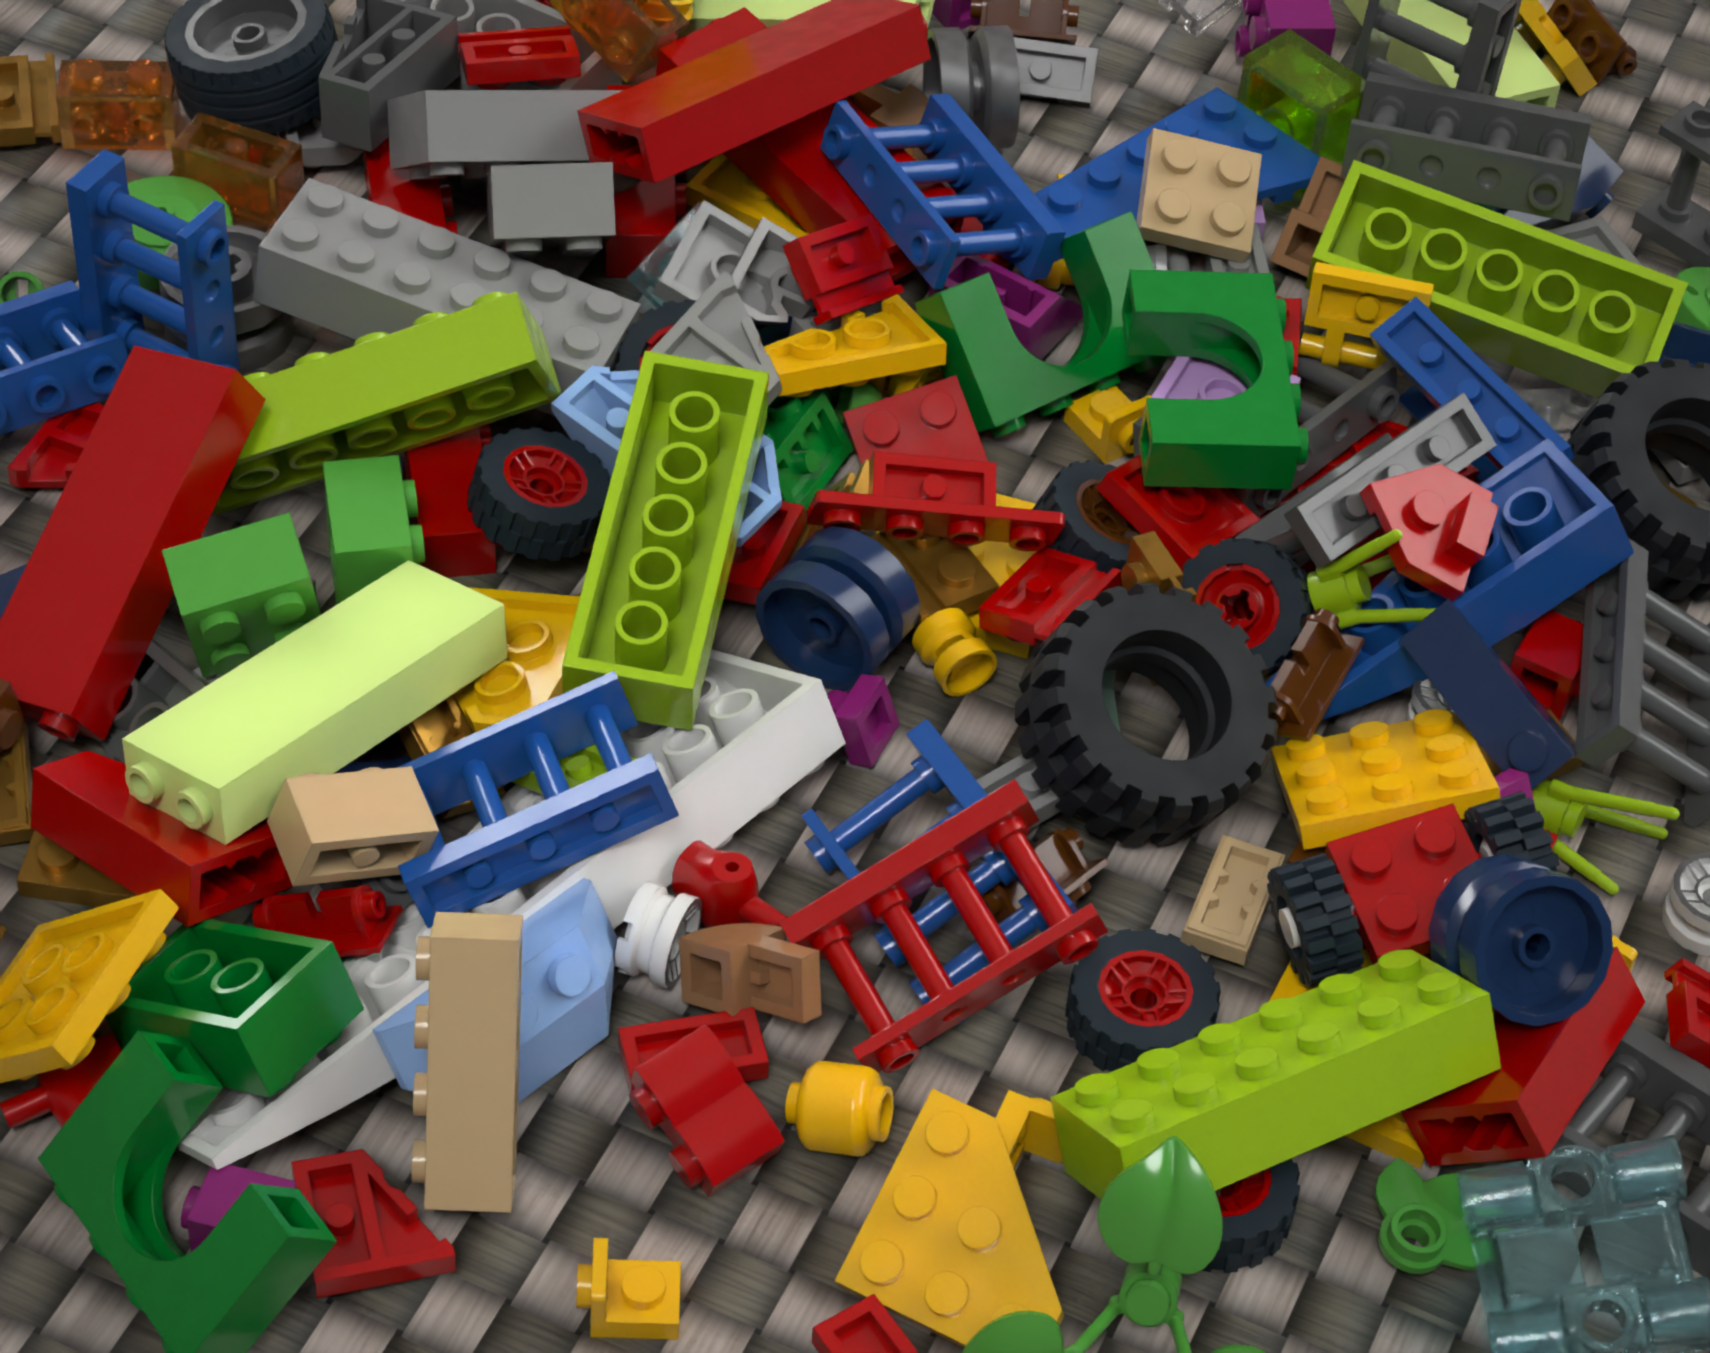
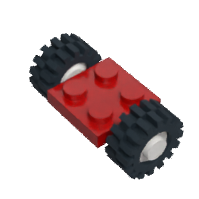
M1519 792L1469 807L1464 813L1466 820L1464 823H1462L1452 803L1326 842L1325 854H1318L1270 869L1267 875L1270 883H1267V888L1273 900L1270 901L1271 911L1277 919L1275 926L1278 935H1282L1285 954L1291 957V967L1295 974L1298 973L1300 982L1303 985L1306 984V987L1319 984L1329 976L1351 974L1362 969L1361 965L1364 964V956L1361 952L1363 943L1373 964L1378 963V959L1382 955L1395 950L1412 949L1421 955L1430 953L1429 925L1436 900L1452 877L1477 859L1508 854L1530 859L1548 867L1551 871L1558 872L1556 866H1559L1560 863L1558 855L1553 853L1550 844L1553 843L1549 831L1545 832L1543 828L1544 818L1540 811L1535 812V803L1530 797L1526 798L1525 793Z

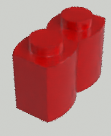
M706 1024L634 1069L631 1082L635 1090L629 1093L631 1104L642 1122L650 1130L659 1125L669 1137L674 1146V1149L668 1152L669 1160L677 1175L688 1188L691 1189L699 1185L705 1194L711 1197L780 1152L785 1140L761 1101L745 1083L737 1066L722 1043Z

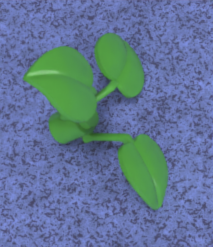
M1177 1136L1167 1138L1147 1156L1120 1172L1109 1183L1103 1193L1098 1207L1097 1220L1099 1231L1108 1248L1117 1257L1128 1263L1124 1272L1120 1293L1109 1298L1107 1307L1076 1342L1063 1348L1061 1329L1055 1319L1048 1314L1035 1311H1016L1005 1314L988 1323L968 1341L960 1353H1085L1117 1315L1123 1313L1133 1323L1144 1327H1155L1166 1323L1171 1329L1177 1353H1192L1183 1324L1184 1313L1177 1308L1182 1274H1195L1202 1271L1214 1259L1219 1250L1223 1235V1219L1220 1204L1211 1180L1196 1156ZM1234 1344L1220 1347L1211 1353L1267 1352L1254 1346Z

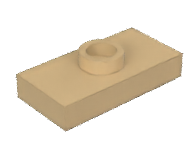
M1222 835L1184 927L1181 942L1189 947L1193 945L1201 952L1244 966L1271 899L1267 888V883H1270L1267 878L1268 872H1270V869L1282 866L1285 855Z

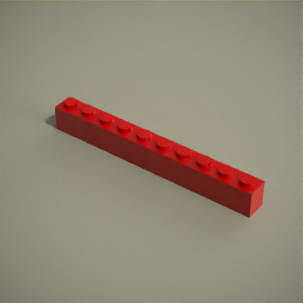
M389 137L372 152L363 151L364 174L369 201L390 207L395 211L458 234L456 221L446 222L445 218L453 217L450 183L440 184L439 180H410V170H390ZM489 424L404 452L407 479H414L416 487L418 517H413V522L417 525L421 524L423 532L425 563L419 564L447 578L496 573V548L504 547L496 541L492 542L484 535L485 532L473 522L472 511L468 510L467 507L469 496L467 492L480 452L485 444L489 445L491 442Z

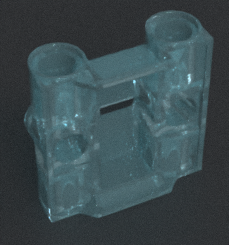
M1674 1135L1607 1146L1605 1154L1602 1147L1588 1149L1580 1145H1565L1554 1149L1546 1157L1529 1159L1527 1167H1525L1523 1161H1516L1457 1172L1460 1202L1465 1225L1470 1237L1483 1298L1492 1353H1693L1710 1350V1281L1707 1276L1694 1278L1678 1211L1682 1200L1687 1197L1686 1178L1681 1153ZM1564 1171L1575 1172L1587 1180L1591 1192L1580 1199H1568L1561 1196L1554 1189L1551 1179ZM1591 1225L1604 1282L1602 1285L1587 1287L1574 1232V1227ZM1593 1312L1611 1314L1619 1321L1622 1327V1336L1613 1342H1599L1586 1332L1583 1319Z

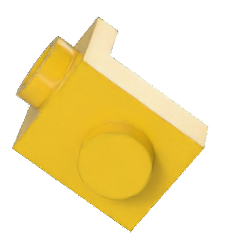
M1008 1090L996 1119L1014 1170L1023 1151L1056 1163H1063L1051 1102L1042 1098H1029Z

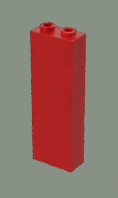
M830 0L577 110L590 163L613 162V172L655 184L930 60L931 56L927 41L928 27L922 15L920 5L899 0Z
M745 7L723 18H717L707 26L680 39H674L659 48L656 76L768 27ZM847 98L842 99L850 104L869 128L878 127ZM835 103L722 153L809 234L871 213L894 268L888 270L892 281L894 282L917 269L820 149L823 133L828 125ZM904 149L887 150L896 162L916 161ZM942 183L915 184L925 197L954 195ZM964 218L945 219L946 223L955 233H961Z
M133 346L0 619V679L11 683L25 716V721L26 719L38 722L37 725L45 732L70 742L75 741L77 734L101 741L105 740L174 594L162 550L200 539L266 400L237 369Z

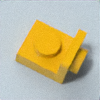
M1116 385L1102 391L1096 390L1074 400V404L1066 407L1063 421L1104 464H1107L1127 454H1134L1133 423L1143 416L1146 399L1151 398V395L1131 402Z
M594 1238L592 1264L578 1263L576 1308H591L590 1337L678 1340L681 1261L608 1259V1238Z

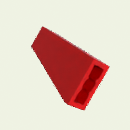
M87 750L33 768L31 828L136 895L162 889L179 907L173 918L187 927L294 887L267 823L268 817L227 845H224L130 795L125 781V763Z
M1613 947L1605 980L1587 1005L1564 1021L1537 1027L1513 1022L1496 1014L1494 1016L1501 1069L1401 1111L1429 1166L1548 1157L1645 1003L1618 947Z

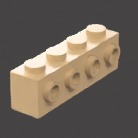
M436 912L430 936H418L416 980L429 981L428 1005L417 1004L415 1013L414 1047L427 1049V1073H415L413 1116H426V1140L414 1139L411 1175L412 1183H425L424 1210L512 1212L516 1185L523 915Z

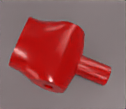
M697 840L691 843L678 857L672 873L673 893L676 897L681 893H686L700 898L702 902L701 923L705 927L738 923L768 924L781 927L779 922L787 918V916L759 898L757 877L752 862L746 855L738 852L716 850L701 840Z
M111 1032L101 1037H96L95 1044L90 1053L76 1066L68 1070L59 1068L37 1074L39 1086L0 1102V1107L9 1128L12 1129L49 1112L52 1113L62 1128L121 1053L114 1033Z

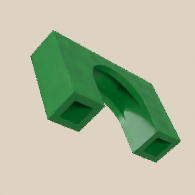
M1132 211L1063 238L1060 250L1082 303L1084 326L1078 348L1062 366L1048 364L1039 360L1019 342L1010 325L989 272L956 284L914 303L919 316L947 343L946 365H941V370L945 378L957 375L977 432L990 429L993 438L1003 436L1026 426L1023 415L1038 408L1041 416L1049 415L1074 404L1070 394L1083 387L1086 388L1088 394L1096 390L1102 391L1120 383L1121 380L1118 372L1132 366L1134 373L1137 374L1167 361L1166 356L1127 355L1122 308L1129 270H1155Z
M1130 269L1122 308L1127 355L1203 358L1228 368L1248 388L1238 395L1214 400L1147 398L1138 440L1144 486L1291 490L1297 465L1306 464L1309 439L1307 428L1298 427L1297 423L1301 409V390L1298 383H1291L1290 381L1293 370L1294 350L1291 340H1283L1286 326V302L1284 298H1276L1273 274Z
M138 1030L38 1157V1160L55 1183L54 1191L58 1198L74 1210L90 1233L89 1241L98 1254L110 1262L126 1285L125 1293L134 1306L146 1314L162 1337V1347L166 1353H247L335 1245L337 1240L299 1189L250 1183L207 1238L196 1249L185 1255L177 1247L169 1234L163 1214L162 1190L166 1169L178 1144L223 1089V1086L187 1038Z

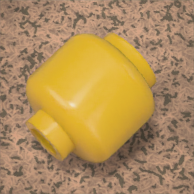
M816 1061L807 1069L801 1082L791 1083L785 1103L786 1121L789 1124H796L798 1138L804 1148L808 1150L856 1157L865 1156L874 1147L876 1141L884 1142L888 1137L894 1109L893 1091L891 1087L883 1086L879 1073L871 1067L830 1061Z

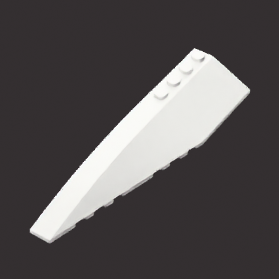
M711 649L692 731L637 721L638 725L620 733L630 756L640 758L652 753L679 816L463 913L523 915L524 921L578 881L585 878L592 881L613 929H615L624 922L623 919L637 890L644 882L651 881L666 888L672 886V873L675 863L680 854L691 843L701 840L714 849L726 845L737 830L757 814L772 808L783 793L803 777L818 771L828 757L846 744L821 679ZM518 784L513 786L501 799L507 816L545 800L543 795ZM479 821L468 834L483 828L481 822ZM414 901L403 910L380 953H374L363 958L349 956L343 963L364 1010L342 1030L341 1036L333 1044L321 1049L296 1073L295 1079L288 1087L275 1093L271 1098L223 1087L178 1144L180 1151L218 1170L336 1112L396 1078L372 1029L429 989V981L416 980V948L418 936H430L432 927L427 928Z

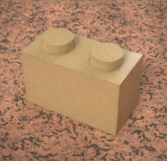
M412 766L387 769L369 767L355 772L323 775L306 773L297 777L285 778L267 819L292 886L401 875L398 865L429 852L439 832Z

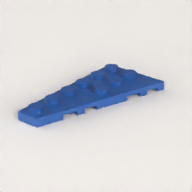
M1216 87L1036 192L1035 196L1066 231L1064 238L1132 211L1135 220H1137L1146 143L1153 128L1262 154L1257 200L1269 198L1274 204L1292 200L1295 190L1308 187L1320 157ZM1060 248L1054 262L1063 259ZM998 253L1015 265L1006 253Z

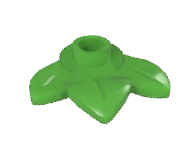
M1397 1158L1382 1171L1377 1179L1375 1199L1384 1217L1378 1232L1379 1248L1388 1262L1404 1272L1425 1274L1436 1270L1441 1265L1462 1270L1483 1268L1495 1261L1504 1252L1511 1236L1506 1230L1490 1222L1476 1219L1478 1188L1475 1174L1470 1171L1443 1174L1423 1182L1419 1174L1407 1162ZM1404 1238L1415 1239L1422 1247L1412 1245Z

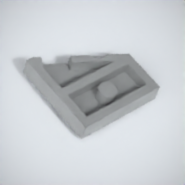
M726 271L715 280L651 349V352L769 372L768 405L782 391L780 378L769 355L766 354L751 316L748 315L738 294L734 279Z

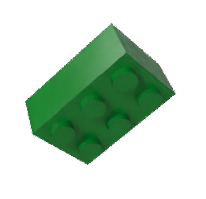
M207 919L188 927L182 924L166 938L159 951L150 959L141 963L128 982L131 986V991L126 1000L105 1017L122 1050L138 1030L187 1038L224 1088L271 1098L275 1093L288 1087L295 1079L296 1073L321 1049L333 1044L341 1036L342 1030L364 1010V1007L332 941Z

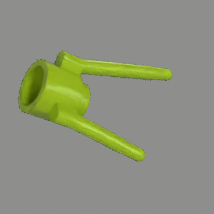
M1398 529L1375 538L1337 560L1331 561L1319 568L1316 567V571L1310 572L1307 577L1309 596L1315 611L1322 608L1333 612L1339 618L1338 626L1340 629L1363 623L1421 622L1436 608L1361 609L1362 602L1369 601L1372 597L1368 577L1394 568L1395 565L1389 554L1363 565L1360 563L1400 541L1403 534Z
M1545 779L1532 789L1536 812L1540 811L1544 818L1543 828L1559 835L1553 853H1556L1561 860L1610 895H1616L1619 892L1618 884L1561 842L1559 839L1562 835L1574 838L1584 818H1588L1633 833L1664 840L1668 836V831L1664 827L1604 808L1668 820H1676L1680 815L1679 810L1675 807L1574 787L1557 779L1552 781Z

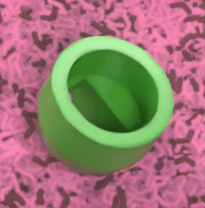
M10 272L0 280V304L19 298L18 280H28V294L45 289L44 285L37 276L30 272Z
M869 382L856 387L841 385L836 399L835 413L840 423L845 425L843 412L882 400L883 396L876 385Z

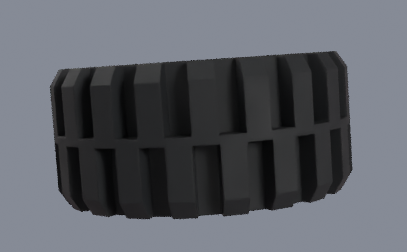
M1666 359L1661 365L1659 362H1647L1636 366L1630 373H1623L1615 379L1570 432L1571 437L1567 441L1574 454L1571 462L1614 505L1628 539L1649 551L1648 589L1660 590V596L1668 599L1683 600L1688 594H1690L1693 600L1710 599V511L1692 506L1670 492L1653 471L1646 449H1655L1682 459L1692 466L1710 487V364L1698 362L1695 367H1690L1689 360Z
M1135 583L1128 591L1121 586L1101 591L1094 600H1085L1075 608L1034 652V659L1024 669L1020 679L1019 687L1024 694L1015 702V721L1019 726H1026V731L1018 738L1023 758H1033L1037 769L1031 775L1041 791L1049 787L1060 799L1055 804L1056 808L1068 818L1077 813L1087 820L1084 828L1098 836L1104 837L1112 830L1118 832L1117 840L1120 843L1138 846L1149 837L1152 843L1162 845L1173 843L1184 834L1192 836L1206 828L1251 789V784L1262 776L1270 761L1268 750L1276 744L1278 724L1276 720L1270 719L1268 716L1278 708L1274 687L1265 686L1263 677L1269 672L1260 653L1256 655L1251 653L1245 644L1250 637L1238 624L1232 628L1220 618L1224 612L1207 600L1202 605L1192 602L1193 594L1189 591L1171 586L1164 594H1161L1159 586L1154 583ZM1125 670L1141 674L1155 681L1172 696L1181 709L1188 728L1189 753L1186 760H1168L1147 754L1131 744L1118 731L1107 712L1103 699L1102 678L1104 671Z

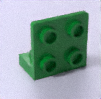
M824 391L812 392L808 396L799 398L777 396L768 405L763 434L774 442L782 501L804 505L806 512L816 491L822 490L852 452L853 446Z

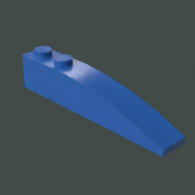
M1549 438L1479 484L1493 492L1491 502L1499 506L1485 555L1471 567L1464 592L1452 602L1489 645L1492 646L1527 626L1635 553L1614 505ZM1394 567L1371 591V600L1362 602L1361 609L1437 608L1447 599L1398 573ZM1419 622L1363 623L1340 629L1337 626L1340 633L1363 637L1365 643L1321 720L1362 707L1413 686L1414 681L1428 679L1399 641L1401 637ZM1278 671L1265 683L1266 686L1271 685Z

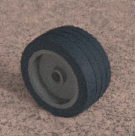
M188 0L173 14V18L169 20V25H167L164 34L167 62L179 100L187 116L196 126H200L201 129H205L209 133H215L218 136L257 138L259 136H270V134L274 133L278 134L293 127H298L320 113L318 77L335 41H338L331 13L324 0Z

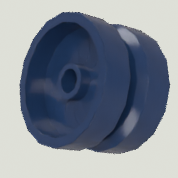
M831 526L815 531L798 549L788 564L783 565L768 581L756 597L755 615L764 639L777 657L796 673L821 679L826 689L848 691L852 689L861 674L872 675L886 659L888 653H891L919 621L920 600L914 582L905 568L878 541L854 529Z
M1508 854L1477 859L1455 874L1437 898L1429 925L1430 950L1433 962L1489 992L1494 1013L1510 1021L1536 1027L1564 1021L1587 1005L1605 980L1613 953L1611 920L1599 896L1577 879L1560 872L1551 871L1548 867L1530 859Z

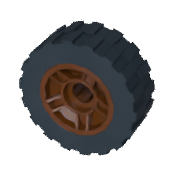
M1087 460L1086 463L1075 461L1070 463L1067 468L1063 467L1057 473L1032 509L1062 512L1065 514V527L1053 545L1046 547L1097 562V570L1108 573L1112 568L1122 570L1123 566L1126 565L1132 536L1140 535V533L1127 520L1118 515L1113 505L1096 489L1106 474L1117 467L1108 463L1107 465L1099 464L1093 460Z

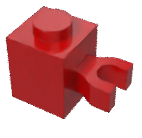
M1549 610L1535 620L1515 652L1510 669L1544 709H1550L1560 721L1574 697H1579L1584 624Z

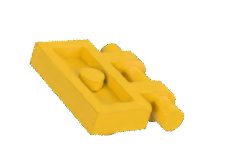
M1316 262L1304 325L1327 329L1326 336L1303 332L1299 355L1322 359L1321 364L1337 369L1340 363L1376 369L1387 358L1374 345L1345 340L1346 333L1371 338L1369 335L1414 297H1417L1424 305L1430 308L1434 284ZM1397 369V374H1398V375H1403V374Z

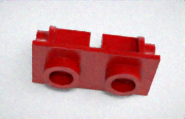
M359 885L351 888L320 891L316 901L321 912L317 911L309 892L284 895L273 894L265 897L262 903H257L254 906L252 917L256 928L332 941L339 957L363 958L381 952L401 916L403 908L401 905L386 906V900L381 891H373L368 885Z

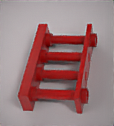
M1015 779L779 922L791 943L819 950L820 959H827L871 1035L870 1038L852 1048L858 1061L863 1066L871 1067L877 1072L883 1070L884 1073H892L906 1067L919 1056V1047L1058 962L1062 961L1064 965H1068L1083 959L1097 948L1099 944L1097 939L1108 933L1092 903L1072 913L1026 838L1030 831L1028 827L1040 820ZM992 849L995 852L1003 851L1049 929L1016 949L1012 948L968 875V871L971 868L970 863ZM933 885L937 888H945L990 965L955 986L909 910L912 905L911 899ZM874 921L887 925L931 1000L896 1022L850 946L854 939L852 935Z

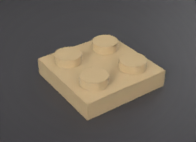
M1153 128L1146 143L1136 220L1143 240L1244 263L1251 253L1262 154Z

